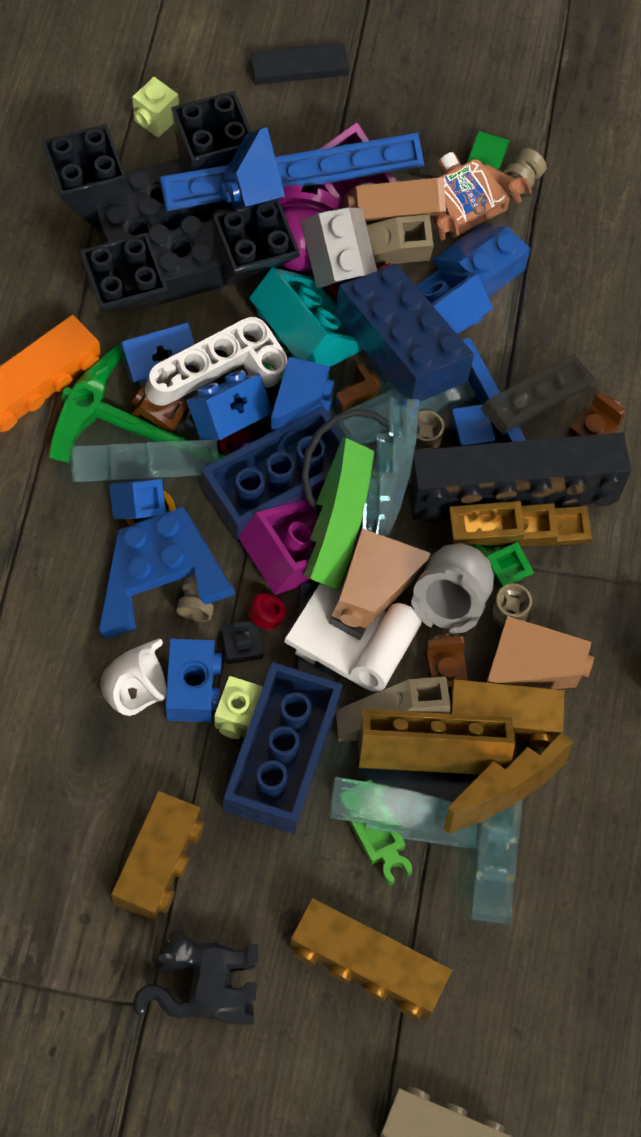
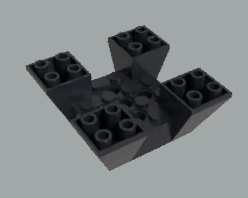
M235 91L171 107L179 158L133 171L124 172L107 124L41 140L61 199L100 234L102 245L80 250L100 311L116 313L135 312L251 280L269 272L272 267H280L300 257L299 248L278 198L240 208H232L231 202H220L169 212L165 211L159 181L160 177L229 165L246 133L251 132Z

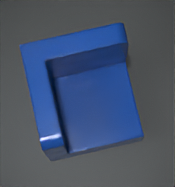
M486 404L452 409L449 429L451 437H458L460 446L495 444L496 440Z
M162 479L109 484L114 519H137L166 513Z

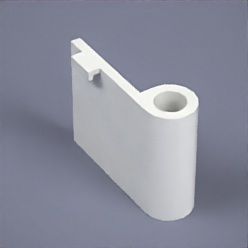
M320 583L284 642L297 649L296 655L313 665L318 661L367 690L374 692L382 691L420 628L422 620L410 606L395 603L389 607L387 612L383 611L368 626L362 639L358 640L329 624L340 589L337 590Z

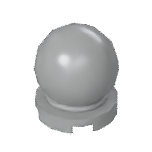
M462 543L443 546L429 558L424 567V572L420 575L414 586L412 606L416 615L429 627L435 624L440 628L450 629L448 634L463 633L476 626L485 608V602L493 591L494 572L490 561L477 548Z

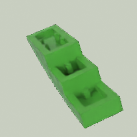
M342 437L316 502L317 505L322 506L310 540L316 542V545L303 575L337 590L341 587L362 522L374 455L373 450Z

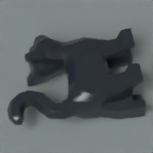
M172 931L168 940L164 943L162 954L158 955L160 962L156 964V970L176 971L190 967L192 969V982L189 997L186 1001L179 1003L168 989L157 984L145 985L136 992L133 999L135 1013L140 1016L144 1015L148 1002L156 1000L163 1011L171 1017L182 1019L192 1016L203 1019H216L228 1024L253 1025L254 1004L249 1003L256 1001L257 983L246 982L242 988H233L229 986V973L255 968V964L258 963V945L251 944L246 946L244 951H236L216 942L196 943L189 939L183 931Z

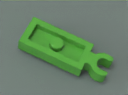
M370 779L337 795V801L370 864L373 865L379 861L383 863L382 876L384 881L389 886L394 884L395 879L390 870L395 866L401 867L407 877L411 876L412 865L410 861L398 854V852L405 849L406 844L372 780Z

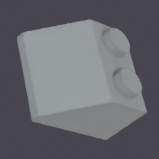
M348 207L318 213L301 221L317 288L352 281L377 271L362 208Z

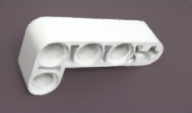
M248 317L155 365L149 374L145 386V394L151 403L164 406L241 365L244 366L248 374H260L265 388L273 387L279 382L286 368L287 356L268 326L257 317ZM243 335H251L257 342H250ZM214 350H222L228 354V357H220ZM262 363H269L273 365L276 370H268L262 365ZM193 365L197 367L200 372L192 373L185 368V366Z

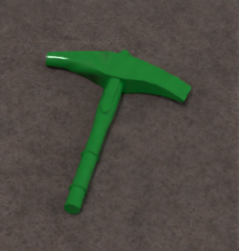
M116 345L77 381L73 389L65 387L63 390L61 402L64 403L53 435L49 458L69 463L76 440L83 430L90 426L96 418L126 431L154 440L176 450V452L179 451L209 465L225 456L219 454L218 451L214 452L186 440L184 436L179 437L135 415L104 403L107 383L115 366L123 358L120 347Z

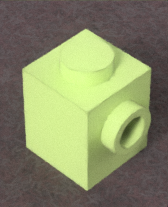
M153 77L132 96L133 114L135 122L159 138L173 125L171 107L179 105V95Z
M229 676L215 713V728L220 729L219 732L232 739H240L241 736L245 737L263 686Z

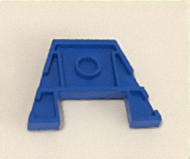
M183 507L118 530L99 628L100 634L106 639L136 629L131 598L133 595L193 574L196 575L199 599L205 605L235 595L233 586L227 580L221 566L212 555L191 516Z

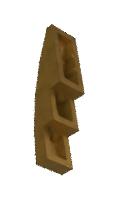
M521 501L451 506L449 508L453 543L509 546L518 542L520 546L589 544L592 540L587 506L555 508L554 504L521 506Z
M561 733L541 755L527 747L506 770L493 761L448 807L443 830L450 834L477 824L524 799L545 784L567 763L573 741Z

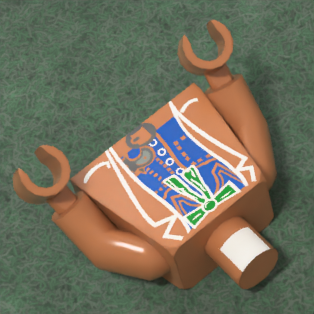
M451 152L440 158L437 162L444 173L439 178H444L446 212L431 220L439 231L440 240H445V233L449 231L452 238H455L506 211L510 201L508 195L512 196L514 203L519 204L522 201L520 193L526 192L531 195L532 192L526 178L519 177L514 179L490 165H483L477 159L461 165L455 153Z

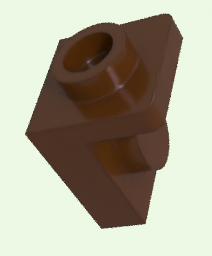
M363 363L355 366L354 381L356 385H346L336 394V414L353 409L367 410L377 405L380 383L376 374L373 371L368 372Z
M141 385L130 399L133 407L129 413L137 417L141 414L163 430L171 433L179 423L188 403L187 400L181 397L164 406L155 405L147 399L145 387Z
M599 391L594 396L591 406L570 427L568 434L575 437L615 433L620 428L626 411L615 398L606 396Z
M441 634L428 641L425 657L429 678L446 677L448 692H450L454 680L469 681L463 653L465 640L464 636L454 637L453 634Z

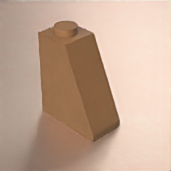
M444 178L355 186L346 192L343 208H362L366 225L395 217L430 214L431 220L446 212Z
M362 528L355 543L332 617L340 619L345 625L351 627L360 626L367 628L420 576L430 553Z
M507 616L487 683L545 689L575 688L582 676L589 677L594 661V656L588 655L592 642Z

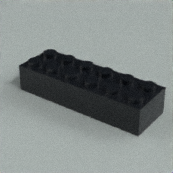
M624 432L414 450L407 479L412 519L433 522L440 520L442 517H450L449 508L451 506L521 501V506L554 504L555 507L565 508L594 503L597 506H608L619 501L631 473V465Z

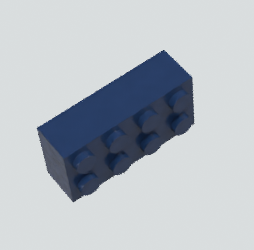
M397 264L339 285L335 308L336 317L410 406L467 382L474 353Z
M324 406L307 413L201 469V488L237 543L240 542L238 537L256 512L306 499L301 477L304 454L316 430L331 418ZM336 424L321 436L311 456L308 476L313 497L320 495L342 437H344Z
M274 662L271 663L223 798V812L295 835L341 700L343 684Z

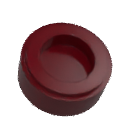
M260 593L250 603L248 614L257 626L272 630L281 624L286 616V609L284 604L274 595Z

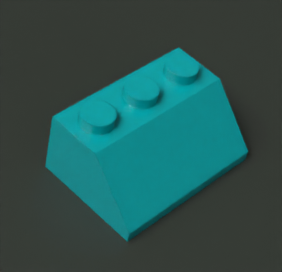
M272 267L249 298L258 309V316L269 323L275 331V338L287 346L293 354L292 358L331 367L363 350L336 317V303L323 287H316L314 277Z

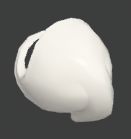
M156 639L125 652L114 659L104 670L100 688L103 697L114 710L131 716L153 703L166 700L167 686L161 664L155 655V650L163 644L161 639ZM134 687L137 689L135 699L130 698L128 688Z

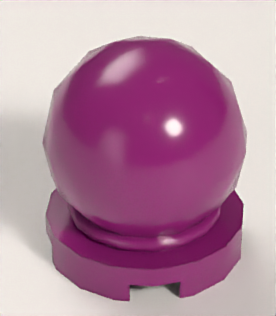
M300 185L284 186L285 196L278 199L299 248L300 257L282 266L286 269L305 272L311 270L312 266L301 221L318 213L338 210L339 202L332 194L318 189L316 195L301 192L302 186Z

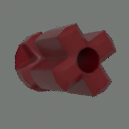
M246 426L221 440L214 441L218 449H220L219 451L223 452L226 451L227 443H230L232 447H236L245 441H249L251 434Z

